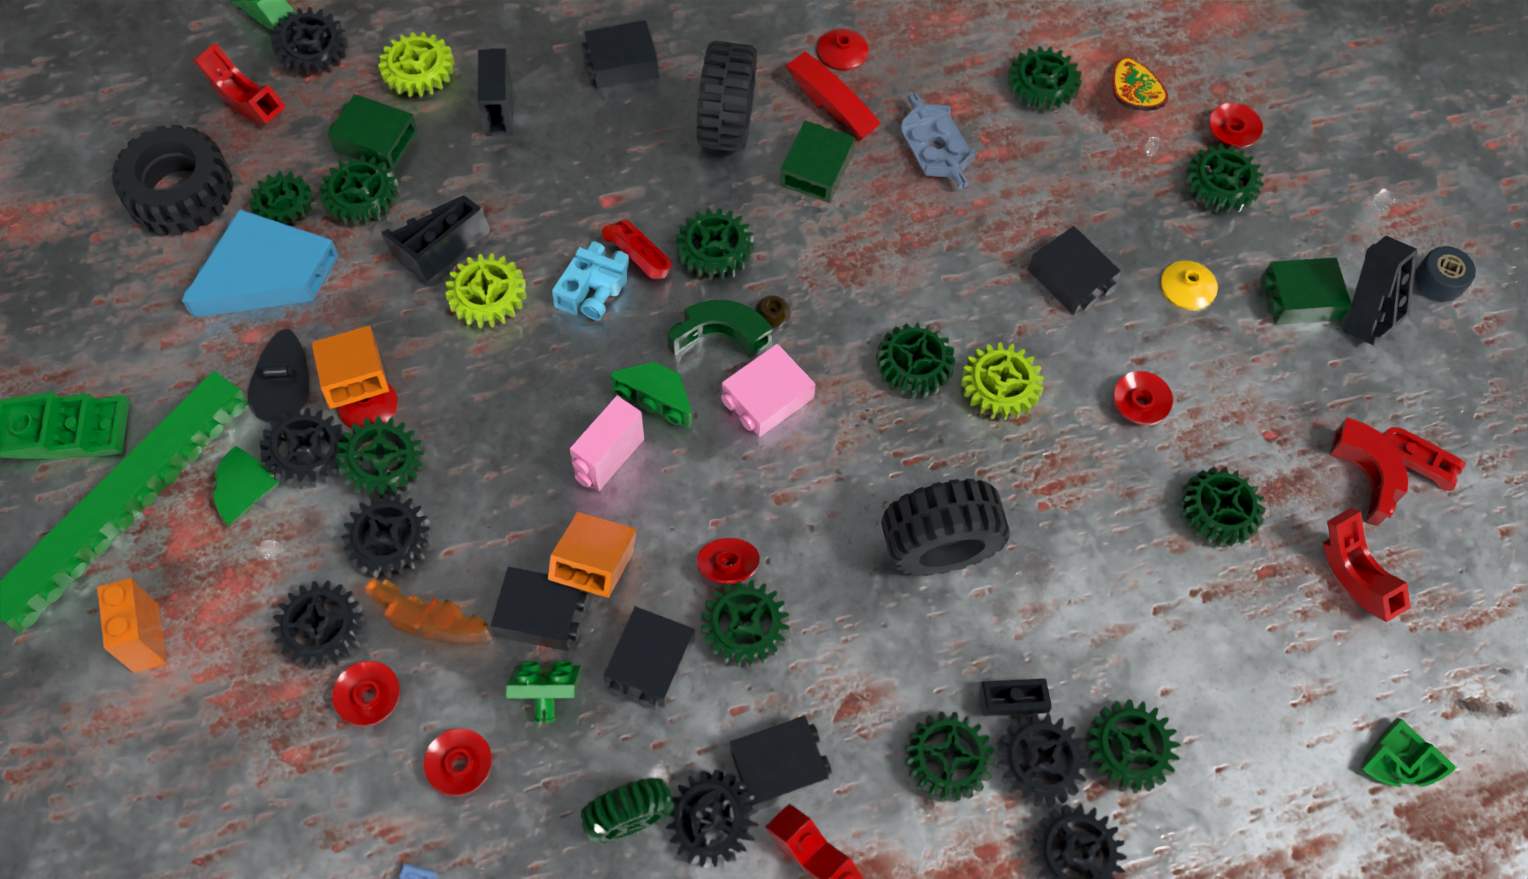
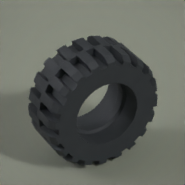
M713 41L708 44L701 74L696 127L697 143L702 147L735 152L745 149L752 114L757 69V49L752 45Z
M171 125V128L159 126L154 131L149 132L146 130L140 133L141 137L137 139L132 138L127 143L128 147L121 149L117 156L119 161L115 160L113 165L112 184L131 218L148 231L155 230L156 233L168 235V232H172L173 235H183L184 231L189 230L191 233L198 231V227L204 224L208 226L213 222L212 218L215 216L219 217L225 210L223 205H228L232 197L230 194L233 191L231 171L216 142L212 141L211 137L207 134L199 132L198 129L188 126L184 129L181 125ZM193 171L192 175L179 186L166 190L154 189L162 178L171 173Z
M954 479L949 480V482L933 483L932 486L915 489L914 492L901 496L898 501H893L889 508H886L881 521L891 564L898 571L915 576L920 574L927 576L935 573H949L952 570H961L966 568V566L978 564L983 559L994 556L995 552L1001 551L1004 545L1007 544L1010 536V529L1000 495L995 487L983 480L965 479L959 481Z

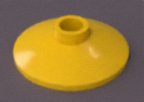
M1185 260L1172 263L1165 269L1161 277V289L1165 297L1174 305L1187 310H1198L1212 303L1218 291L1217 281L1213 273L1202 264L1194 261Z

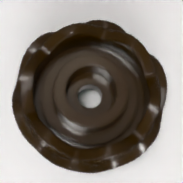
M766 296L755 307V311L762 315L773 329L782 327L790 319V307L779 296Z

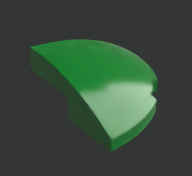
M235 446L221 460L215 473L216 490L213 492V500L216 510L222 521L229 528L252 511L255 503L276 489L280 481H275L274 475L271 472H266L265 466L250 454Z
M1396 718L1384 731L1360 767V769L1374 779L1395 787H1401V784L1416 783L1419 787L1428 786L1444 779L1457 768L1433 744L1427 743L1400 718Z

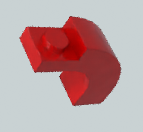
M212 43L192 60L210 81L208 83L209 86L235 111L254 123L267 124L287 107L269 85H257L243 75L217 43Z
M1347 417L1335 431L1330 455L1356 465L1365 473L1371 485V499L1365 522L1378 526L1385 518H1391L1395 511L1396 503L1408 493L1407 469L1398 450L1382 433L1365 423Z
M1351 507L1328 520L1327 525L1330 538L1322 542L1324 552L1336 578L1350 596L1366 611L1385 622L1410 609L1407 582L1388 573L1371 555L1365 541L1361 511Z

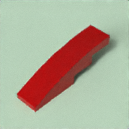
M804 51L785 66L818 108L823 105L837 124L840 125L843 122L859 142L882 124L842 80L808 52Z

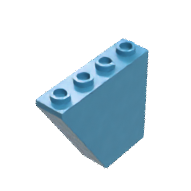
M239 210L235 218L229 222L221 240L215 244L207 262L200 267L198 276L192 285L186 289L182 302L191 316L194 317L311 302L339 255L333 241Z

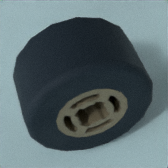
M1450 246L1437 247L1431 250L1415 271V280L1418 288L1431 299L1442 302L1453 301L1459 298L1476 277V268L1473 260L1465 252Z

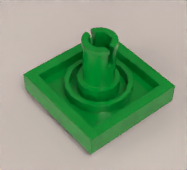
M537 661L522 662L520 665L515 666L507 682L506 699L535 698V722L542 723L545 715L546 723L554 722L556 720L555 698H575L581 679V665H573L570 661H557L553 665H540Z

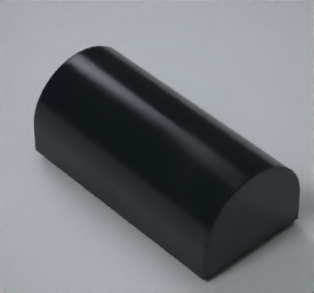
M1046 678L981 682L980 705L984 717L1028 715L1033 713L1047 714L1052 710Z

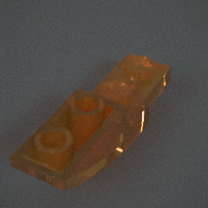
M372 578L365 587L372 600L388 608L384 615L390 625L406 633L423 639L454 645L488 644L492 639L487 628L488 624L483 619L473 614L469 618L460 613V607L447 599L441 602L433 597L427 605L414 595H411L409 598L400 593L401 590L388 580H384L381 583Z

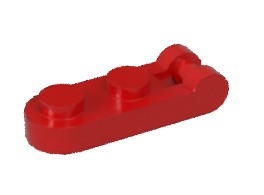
M624 219L616 224H610L602 228L604 240L607 242L613 241L624 253L629 255V258L648 277L661 279L668 275L672 266L670 259L629 220Z
M1391 427L1383 433L1398 450L1405 466L1435 481L1437 486L1443 490L1452 491L1455 489L1458 482L1457 475L1462 474L1466 465L1462 459L1400 427Z

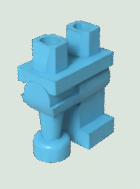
M594 241L586 249L579 247L576 257L572 259L552 290L554 307L576 316L582 311L590 319L600 320L606 310L604 302L609 296H617L621 288L627 283L629 255L621 251H615L611 259L604 257L606 253L605 247ZM590 288L596 290L593 298L585 299Z

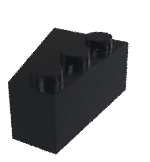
M465 195L431 209L432 214L416 221L415 218L407 220L406 226L393 232L390 229L381 232L391 255L425 282H428L491 231L483 209Z
M1389 236L1383 237L1376 244H1372L1368 248L1344 332L1374 346L1410 315L1417 248Z

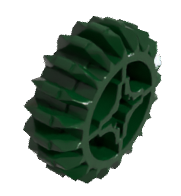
M906 322L903 325V329L895 326L892 334L887 332L883 341L879 343L878 353L876 354L877 371L882 374L881 379L883 383L890 382V390L899 388L901 396L906 391L911 392L912 399L916 397L917 393H921L925 398L928 396L929 391L936 394L940 387L944 388L948 383V379L952 377L953 367L956 362L955 357H953L954 347L949 346L948 338H941L940 330L934 333L931 332L930 324L924 329L920 328V324L917 322L914 328H911ZM919 354V359H918V361L916 360L915 363H914V365L911 366V365H912V361L915 360L916 357H917V355Z
M1212 467L1208 472L1202 470L1198 472L1196 477L1190 478L1187 486L1181 492L1182 499L1179 502V506L1183 508L1181 518L1189 519L1186 523V528L1194 527L1196 529L1194 538L1203 535L1206 537L1205 545L1215 540L1218 548L1222 547L1225 543L1231 548L1235 547L1237 543L1242 545L1249 538L1255 536L1258 528L1263 524L1264 518L1262 516L1265 514L1266 508L1261 506L1264 496L1255 495L1258 491V486L1251 487L1248 484L1250 477L1241 479L1239 478V470L1229 474L1227 467L1222 468L1220 472L1215 467ZM1225 502L1228 503V504L1225 506V508H1222L1219 512H1216L1217 509H1218L1220 506L1222 507V505H1223Z
M943 711L939 712L937 721L933 716L928 715L925 719L926 725L918 722L915 726L917 733L911 732L907 739L912 744L905 746L904 753L911 757L905 759L904 765L915 767L909 772V779L919 777L921 780L916 788L922 790L925 786H928L930 790L927 797L933 798L935 793L939 792L940 802L945 803L949 794H951L954 803H959L961 793L969 800L974 796L973 789L981 792L984 788L982 781L990 780L992 775L987 770L992 769L995 762L987 757L993 755L994 748L984 746L990 739L989 735L979 737L978 733L982 728L981 724H977L973 728L968 726L971 720L969 716H966L960 722L958 721L957 712L952 713L950 720H947L946 714ZM947 733L943 744H933L932 747L924 746V743L932 736ZM958 737L962 738L970 746L972 752L960 746ZM950 746V752L953 753L952 757L956 758L948 769L949 762L945 760L947 756H943ZM924 758L927 759L928 763L935 764L938 767L940 778L929 770ZM967 766L974 768L973 773L966 779L951 781L954 770L966 769Z
M650 777L648 779L641 778L635 782L630 781L628 784L608 790L603 795L597 796L595 800L589 801L581 810V824L584 832L587 833L589 841L593 843L605 844L609 841L614 842L618 839H625L628 836L647 830V828L653 825H657L659 821L665 820L673 811V796L670 788L667 787L665 781L661 778Z

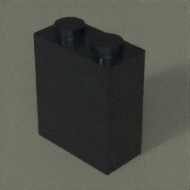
M646 20L584 31L585 43H581L584 59L589 58L590 63H586L589 79H595L597 89L659 78L658 58Z
M506 48L478 49V105L486 136L513 135V84Z
M1075 226L1035 252L1028 267V271L1073 315H1076L1083 309L1085 311L1089 310L1103 294L1105 296L1110 295L1117 288V280L1121 273V270Z
M507 567L490 627L495 637L570 651L572 641L577 642L579 638L581 623H578L580 611H586L589 593L548 580V574Z
M635 606L603 675L608 690L621 697H626L629 694L639 698V703L652 709H656L657 706L666 709L695 641V629Z
M806 715L730 741V753L740 781L747 784L744 793L754 794L755 796L748 803L750 807L761 810L827 786L829 781L828 775L832 774V769L827 756L820 755L817 744L820 743L818 731L814 723L809 725Z

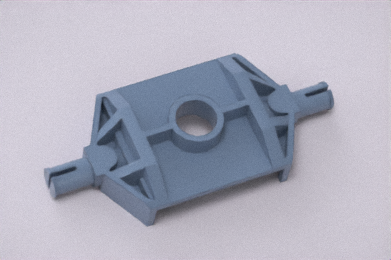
M914 92V95L913 93L909 94L907 99L911 103L913 110L901 121L900 131L924 174L927 176L953 178L958 189L966 188L969 182L962 171L973 161L976 149H972L971 152L950 116L951 106L924 104L917 92ZM939 143L943 148L937 149L931 147L930 144Z

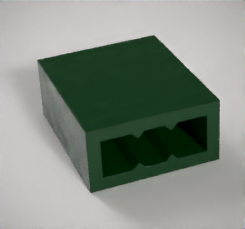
M354 94L350 101L344 105L342 113L336 122L330 126L328 137L335 152L358 160L361 156H364L366 162L375 157L378 164L384 161L387 169L392 168L394 170L418 130L412 113Z
M804 121L780 169L779 186L831 203L853 156L855 137L823 127L820 124Z
M1337 257L1272 261L1261 275V287L1266 292L1268 312L1272 314L1275 325L1341 321L1352 307Z

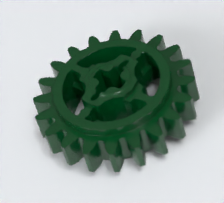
M1038 46L1037 52H1034L1031 48H1028L1026 54L1020 52L1018 59H1013L1007 76L1009 77L1007 84L1012 86L1011 94L1019 93L1018 102L1024 99L1027 100L1026 107L1035 104L1038 111L1042 106H1046V109L1051 111L1052 105H1055L1060 110L1063 103L1070 105L1072 98L1076 99L1082 83V80H1080L1082 72L1076 71L1078 63L1070 64L1071 56L1064 58L1062 50L1054 53L1052 47H1049L1047 51H1043L1042 47ZM1032 71L1031 75L1026 77L1025 73ZM1063 81L1064 84L1058 87V82Z
M1222 144L1219 145L1217 150L1211 145L1208 146L1206 151L1200 149L1197 156L1193 155L1185 172L1188 175L1185 183L1191 184L1188 191L1197 192L1195 200L1204 199V207L1212 204L1216 212H1218L1220 207H1224L1226 213H1229L1232 207L1238 212L1241 211L1243 206L1249 208L1252 202L1257 200L1264 186V183L1261 182L1264 174L1258 172L1260 164L1252 165L1251 162L1254 157L1246 158L1243 156L1245 153L1243 149L1235 152L1233 145L1230 146L1229 150H1225ZM1210 168L1212 170L1211 173L1206 175L1205 170ZM1239 181L1243 182L1244 187L1241 189L1238 187Z
M361 156L359 161L356 162L353 157H349L348 164L338 161L340 168L330 167L329 170L332 176L325 175L322 177L325 183L319 185L322 193L319 195L327 214L331 213L335 221L341 218L343 225L348 224L351 219L355 227H358L360 220H364L367 225H370V218L373 217L381 221L380 213L390 214L388 205L396 206L395 197L400 196L398 191L399 184L393 169H387L384 161L378 164L375 157L371 158L369 162H366L364 156Z
M707 208L706 215L702 216L700 212L696 211V220L687 217L686 226L680 225V234L676 235L677 255H680L681 264L687 263L689 272L697 268V277L700 278L706 272L708 273L709 280L713 279L714 274H718L720 279L724 280L725 272L734 277L735 267L744 270L745 262L751 261V253H754V234L750 232L749 223L742 225V216L732 219L733 211L730 210L726 215H722V209L718 208L716 214H712L711 210ZM732 237L737 242L734 250L730 248L729 243ZM696 238L700 240L701 248L698 251L693 246Z
M377 416L375 424L372 425L367 418H364V428H360L357 424H352L353 434L343 433L344 442L337 444V450L340 453L336 455V463L341 464L338 467V474L346 475L344 478L345 485L355 482L354 492L356 494L365 488L367 498H370L373 492L377 491L381 500L385 491H389L393 497H396L397 487L408 491V481L417 482V474L415 472H422L423 464L419 461L423 460L424 452L419 451L421 440L413 441L415 438L414 430L404 433V422L394 427L392 417L389 418L386 424H382L381 417ZM373 440L368 446L362 447V451H357L363 444ZM387 440L397 444L398 446L390 444ZM382 455L383 459L378 460L377 456ZM398 463H404L398 471L387 475L390 470L398 467ZM358 465H362L363 469L371 471L373 475L364 472Z
M752 579L747 587H743L741 581L736 582V589H732L729 584L725 583V594L714 590L713 598L715 602L706 600L705 608L709 612L701 613V620L705 622L701 626V633L709 634L705 638V645L715 644L712 650L713 656L724 652V664H727L731 658L736 659L737 668L741 666L744 659L747 660L750 668L754 666V658H759L763 664H766V652L776 657L778 650L775 644L784 646L786 639L782 635L789 633V626L783 624L789 621V613L781 612L785 608V602H775L777 598L776 590L767 595L765 583L759 589L754 588V580ZM747 602V603H752V604H750V605H739L738 603ZM723 613L728 616V620L731 622L725 634L722 633L719 627V620ZM765 613H767L771 621V628L767 635L762 631V626L760 625L761 618ZM739 621H742L745 624L739 626ZM751 621V626L746 624V622ZM741 641H751L754 644L741 645L737 643Z
M1131 699L1124 703L1123 708L1118 701L1111 705V710L1104 707L1099 712L1101 717L1095 716L1091 721L1095 728H1090L1086 732V735L1093 739V741L1088 742L1085 749L1095 751V754L1088 761L1089 763L1099 762L1101 765L1096 771V775L1107 772L1109 774L1107 785L1118 780L1119 790L1123 792L1131 784L1134 794L1141 791L1142 785L1147 792H1150L1155 788V783L1159 786L1167 781L1165 775L1171 776L1175 772V769L1170 764H1175L1180 760L1178 755L1172 753V751L1180 747V743L1170 741V738L1177 731L1176 729L1166 730L1164 728L1169 718L1156 719L1158 708H1154L1147 713L1144 701L1136 709ZM1126 722L1133 723L1138 726L1133 729L1126 728L1123 726V728L1120 730L1115 725ZM1149 734L1155 742L1157 754L1154 753L1155 747L1151 744ZM1108 738L1111 739L1110 745L1115 750L1116 759L1113 757L1108 745ZM1131 742H1133V743L1135 744V747H1134V750H1135V751H1133V750H1131V749L1129 748L1130 745H1131ZM1132 763L1139 765L1146 763L1151 768L1132 770L1127 767Z

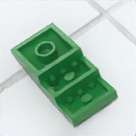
M54 392L0 400V458L61 459L122 454L130 399L125 395L95 399L89 393L59 397Z

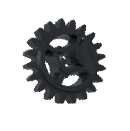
M311 7L307 9V13H303L300 8H297V15L295 16L288 11V20L278 18L279 26L272 27L274 35H270L273 53L277 55L279 63H285L286 70L295 67L296 75H299L302 70H306L307 76L310 77L312 71L316 70L317 74L322 76L323 68L332 72L331 63L340 66V57H346L345 49L348 48L346 31L342 29L340 20L334 21L333 14L324 17L323 9L314 14ZM294 34H296V35L293 37V42H291L290 44H288L289 41H290V39H291V37H292ZM331 39L328 47L323 50V48L326 46L325 41Z
M294 408L292 411L293 417L289 418L282 412L280 413L281 423L271 420V430H263V438L265 440L259 442L260 450H262L260 452L261 462H266V472L274 471L275 481L285 477L286 486L289 487L296 480L298 481L299 489H302L305 482L309 481L310 485L316 488V480L318 478L327 484L329 483L328 473L334 476L339 475L338 466L341 464L336 463V455L340 453L337 450V444L344 442L342 424L334 426L333 416L323 420L322 410H319L315 416H311L310 408L305 409L304 415H300L298 410ZM323 438L330 445L326 455L321 452V440ZM283 441L288 445V455L285 458L279 453V447Z
M384 493L382 502H378L372 496L371 506L368 507L362 502L359 503L362 512L360 514L350 512L354 523L349 522L343 525L346 531L349 532L341 536L343 542L347 544L343 550L347 556H350L349 560L353 566L359 565L358 568L363 574L370 569L373 578H377L380 572L383 571L386 578L390 579L394 569L397 570L400 576H403V566L407 565L411 569H415L413 559L424 560L425 558L420 549L431 547L429 541L425 539L432 536L430 528L427 527L430 524L428 517L423 516L424 511L421 506L415 507L413 499L409 498L404 503L401 494H397L394 500L391 501L388 494ZM371 526L370 535L367 537L368 540L363 544L364 536ZM411 527L410 537L407 543L403 545L404 536L407 534L406 530ZM381 530H383L385 534L391 536L394 541H391L388 537L386 538L382 534Z
M327 580L321 589L318 583L313 581L310 591H307L303 585H300L299 596H295L290 592L287 594L291 601L290 604L279 603L278 606L284 614L273 616L276 623L280 625L271 629L272 633L279 637L274 643L279 649H282L281 654L286 659L291 658L292 663L297 667L304 661V666L311 670L317 661L320 668L324 670L328 659H331L337 666L339 665V654L349 658L351 655L347 647L349 645L359 647L360 645L354 636L365 633L364 629L358 625L366 621L364 615L359 613L363 607L359 601H355L356 597L352 591L346 593V589L342 584H339L334 589L332 583ZM324 604H332L341 608L343 614L335 615L334 612L327 611ZM303 635L304 638H310L313 641V647L298 643L296 636Z
M1033 713L1028 723L1021 716L1017 721L1018 727L1010 724L1006 729L1009 735L1002 734L999 742L1005 747H998L995 754L1004 759L997 763L996 768L1007 771L1000 779L1001 782H1013L1009 790L1010 794L1015 793L1017 790L1022 791L1021 802H1025L1029 796H1033L1034 806L1038 807L1044 798L1048 807L1051 808L1055 805L1056 797L1064 804L1069 800L1067 792L1075 796L1079 792L1077 785H1083L1086 782V777L1080 773L1087 772L1090 769V765L1081 760L1089 755V751L1078 749L1084 738L1073 739L1072 734L1075 731V727L1072 726L1064 730L1062 728L1064 724L1063 718H1060L1056 724H1052L1049 713L1046 714L1042 722L1039 720L1038 715ZM1043 736L1051 739V741L1042 742L1036 739L1032 740L1030 737ZM1018 746L1024 751L1023 755L1026 765L1023 771L1017 759ZM1061 750H1063L1067 759L1066 773L1061 769L1063 767L1059 757ZM1050 752L1051 754L1048 756L1047 761L1035 768L1034 765L1038 762L1037 759ZM1038 777L1047 778L1048 780L1053 779L1056 783L1040 784L1033 781V779Z
M702 770L700 779L696 776H688L690 787L679 784L678 789L682 796L681 798L673 797L672 799L676 809L669 816L674 817V822L668 824L666 829L674 830L676 834L669 840L670 843L681 844L677 854L682 856L688 855V863L690 864L700 862V867L710 868L711 864L714 867L723 868L724 859L727 862L735 863L736 855L734 851L746 854L747 850L743 845V841L755 840L748 832V829L759 826L757 822L750 820V816L759 811L758 808L748 806V803L755 797L754 794L743 793L747 784L741 781L736 782V776L727 773L724 776L723 771L714 770L711 775L710 772ZM716 791L714 798L708 797L702 804L697 803L707 793ZM731 806L733 810V818L731 817L730 813ZM710 815L715 818L714 822L710 820ZM723 833L727 834V837L721 843L708 847L710 840H716Z
M1068 804L1061 808V815L1057 810L1052 809L1049 812L1050 820L1043 817L1038 822L1043 830L1035 829L1032 832V836L1039 842L1031 844L1029 850L1038 853L1039 856L1035 857L1030 863L1035 866L1041 865L1043 868L1037 874V879L1044 877L1049 879H1075L1063 872L1066 869L1078 872L1079 875L1083 874L1086 879H1115L1113 875L1121 876L1125 870L1117 865V863L1125 861L1127 856L1117 852V849L1123 846L1125 841L1113 839L1119 828L1112 827L1107 829L1106 824L1109 817L1106 815L1097 820L1096 808H1092L1086 815L1084 814L1082 804L1076 806L1074 813H1072ZM1070 827L1082 828L1092 835L1084 836L1075 830L1072 831ZM1057 832L1061 839L1059 841L1061 847L1059 856L1054 859L1052 842ZM1088 847L1082 856H1073L1067 859L1073 850ZM1101 847L1103 864L1100 872H1098L1095 868V853Z

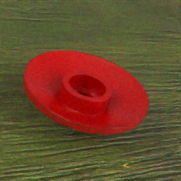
M841 28L828 31L822 35L817 44L819 59L826 66L835 70L848 71L856 69L868 57L869 47L867 41L862 35L850 29Z
M1222 104L1213 110L1209 118V128L1213 136L1228 146L1233 145L1236 148L1251 146L1260 139L1263 133V123L1259 115L1251 108L1242 104Z
M1145 371L1130 372L1120 378L1114 388L1113 399L1116 408L1126 419L1141 425L1159 423L1168 416L1172 409L1173 395L1171 389L1163 379L1153 373ZM1136 400L1143 401L1145 405L1138 403Z
M388 383L389 392L370 397L366 402H361L360 400L337 407L340 419L351 429L352 424H357L360 428H364V418H367L373 425L377 416L381 417L382 424H386L390 417H394L398 408V397L394 388Z
M723 538L712 541L705 545L697 556V567L700 573L707 579L718 583L743 581L751 577L760 565L758 550L749 542L737 538Z
M363 661L350 666L339 676L334 685L332 698L335 710L343 720L356 726H371L383 721L394 711L400 698V684L397 676L388 666L376 661ZM367 693H375L371 701H364V696Z
M464 728L448 730L439 735L428 747L424 758V772L427 780L434 789L448 796H463L475 791L486 781L492 767V753L486 740L477 732ZM458 760L466 761V766L462 770H455L454 768Z

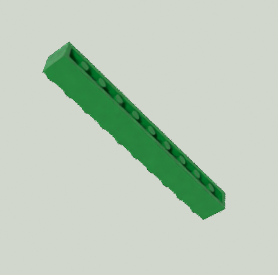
M213 370L0 580V619L19 634L33 625L38 616L51 603L60 598L63 590L75 578L80 577L86 571L87 566L99 554L104 553L109 548L111 542L123 530L129 528L134 519L146 507L154 503L157 495L168 484L173 483L178 478L180 472L190 462L196 460L202 450L213 439L218 438L223 429L235 417L242 414L248 405V400L241 389Z

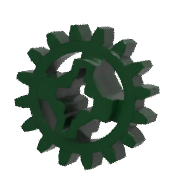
M279 171L275 178L268 174L266 175L268 181H257L259 189H251L253 197L249 198L251 210L255 215L285 225L291 222L293 226H296L297 218L306 219L304 211H312L310 203L314 202V198L309 184L304 182L302 176L295 178L292 172L283 177L281 171Z

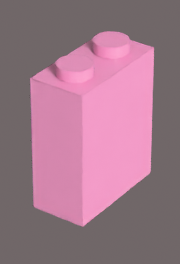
M777 343L723 381L721 399L729 410L734 409L738 413L744 427L748 431L753 430L760 438L814 398L816 384Z
M616 396L570 448L572 465L575 471V478L580 484L586 488L591 486L600 491L643 442L644 431L641 411L619 396Z

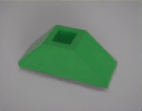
M230 0L271 31H273V26H279L278 18L288 20V11L294 16L297 15L286 0Z
M654 361L612 372L610 375L611 387L617 396L624 400L630 399L638 403L648 412L653 413L655 411L665 416L674 425L681 424L690 428L692 412L679 373Z

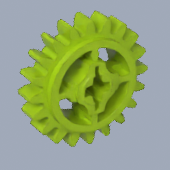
M411 32L408 38L400 35L401 41L399 42L391 40L392 48H383L385 54L379 56L381 63L378 64L383 81L388 83L390 90L396 88L399 95L405 90L408 93V97H411L414 92H418L420 97H423L424 91L434 94L433 88L443 89L442 81L450 82L449 74H454L453 65H455L450 46H446L443 39L437 41L435 34L426 38L425 32H422L420 36H416L414 32Z
M494 253L490 254L488 260H484L483 255L479 254L478 261L476 262L468 257L467 266L460 263L457 264L459 273H449L452 281L445 283L448 290L445 292L450 310L451 312L455 311L458 320L465 317L467 325L477 320L478 327L482 328L484 322L488 321L490 327L493 328L496 319L505 324V315L513 318L516 317L514 308L522 309L521 300L527 298L525 292L527 286L525 279H523L522 270L516 269L514 261L507 264L505 256L495 261ZM485 286L488 287L487 295H485Z
M1001 342L998 343L996 350L990 344H987L984 352L977 349L974 357H968L967 366H964L962 372L964 377L962 378L961 386L966 387L963 395L964 397L973 396L970 406L980 404V414L990 410L991 419H994L997 413H1001L1004 421L1007 420L1009 413H1012L1013 417L1018 419L1021 410L1028 414L1031 407L1037 405L1039 397L1043 392L1044 388L1041 385L1044 381V376L1039 375L1041 366H1032L1035 359L1034 356L1026 359L1023 357L1025 349L1015 353L1014 344H1011L1008 350H1004Z

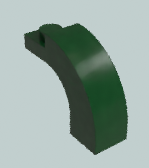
M708 300L684 309L685 321L683 323H676L667 332L668 348L674 355L704 337L724 336L737 343L750 358L770 345L773 339V327L762 315L744 304L729 300Z

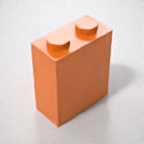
M370 325L311 342L320 386L330 409L389 392L379 348Z
M577 512L551 553L548 580L609 598L633 555L637 529Z
M132 578L98 586L104 649L133 673L167 664L159 604Z

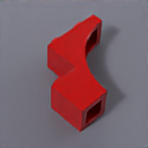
M790 803L765 826L778 847L793 859L812 879H864L850 857L828 843L813 820Z

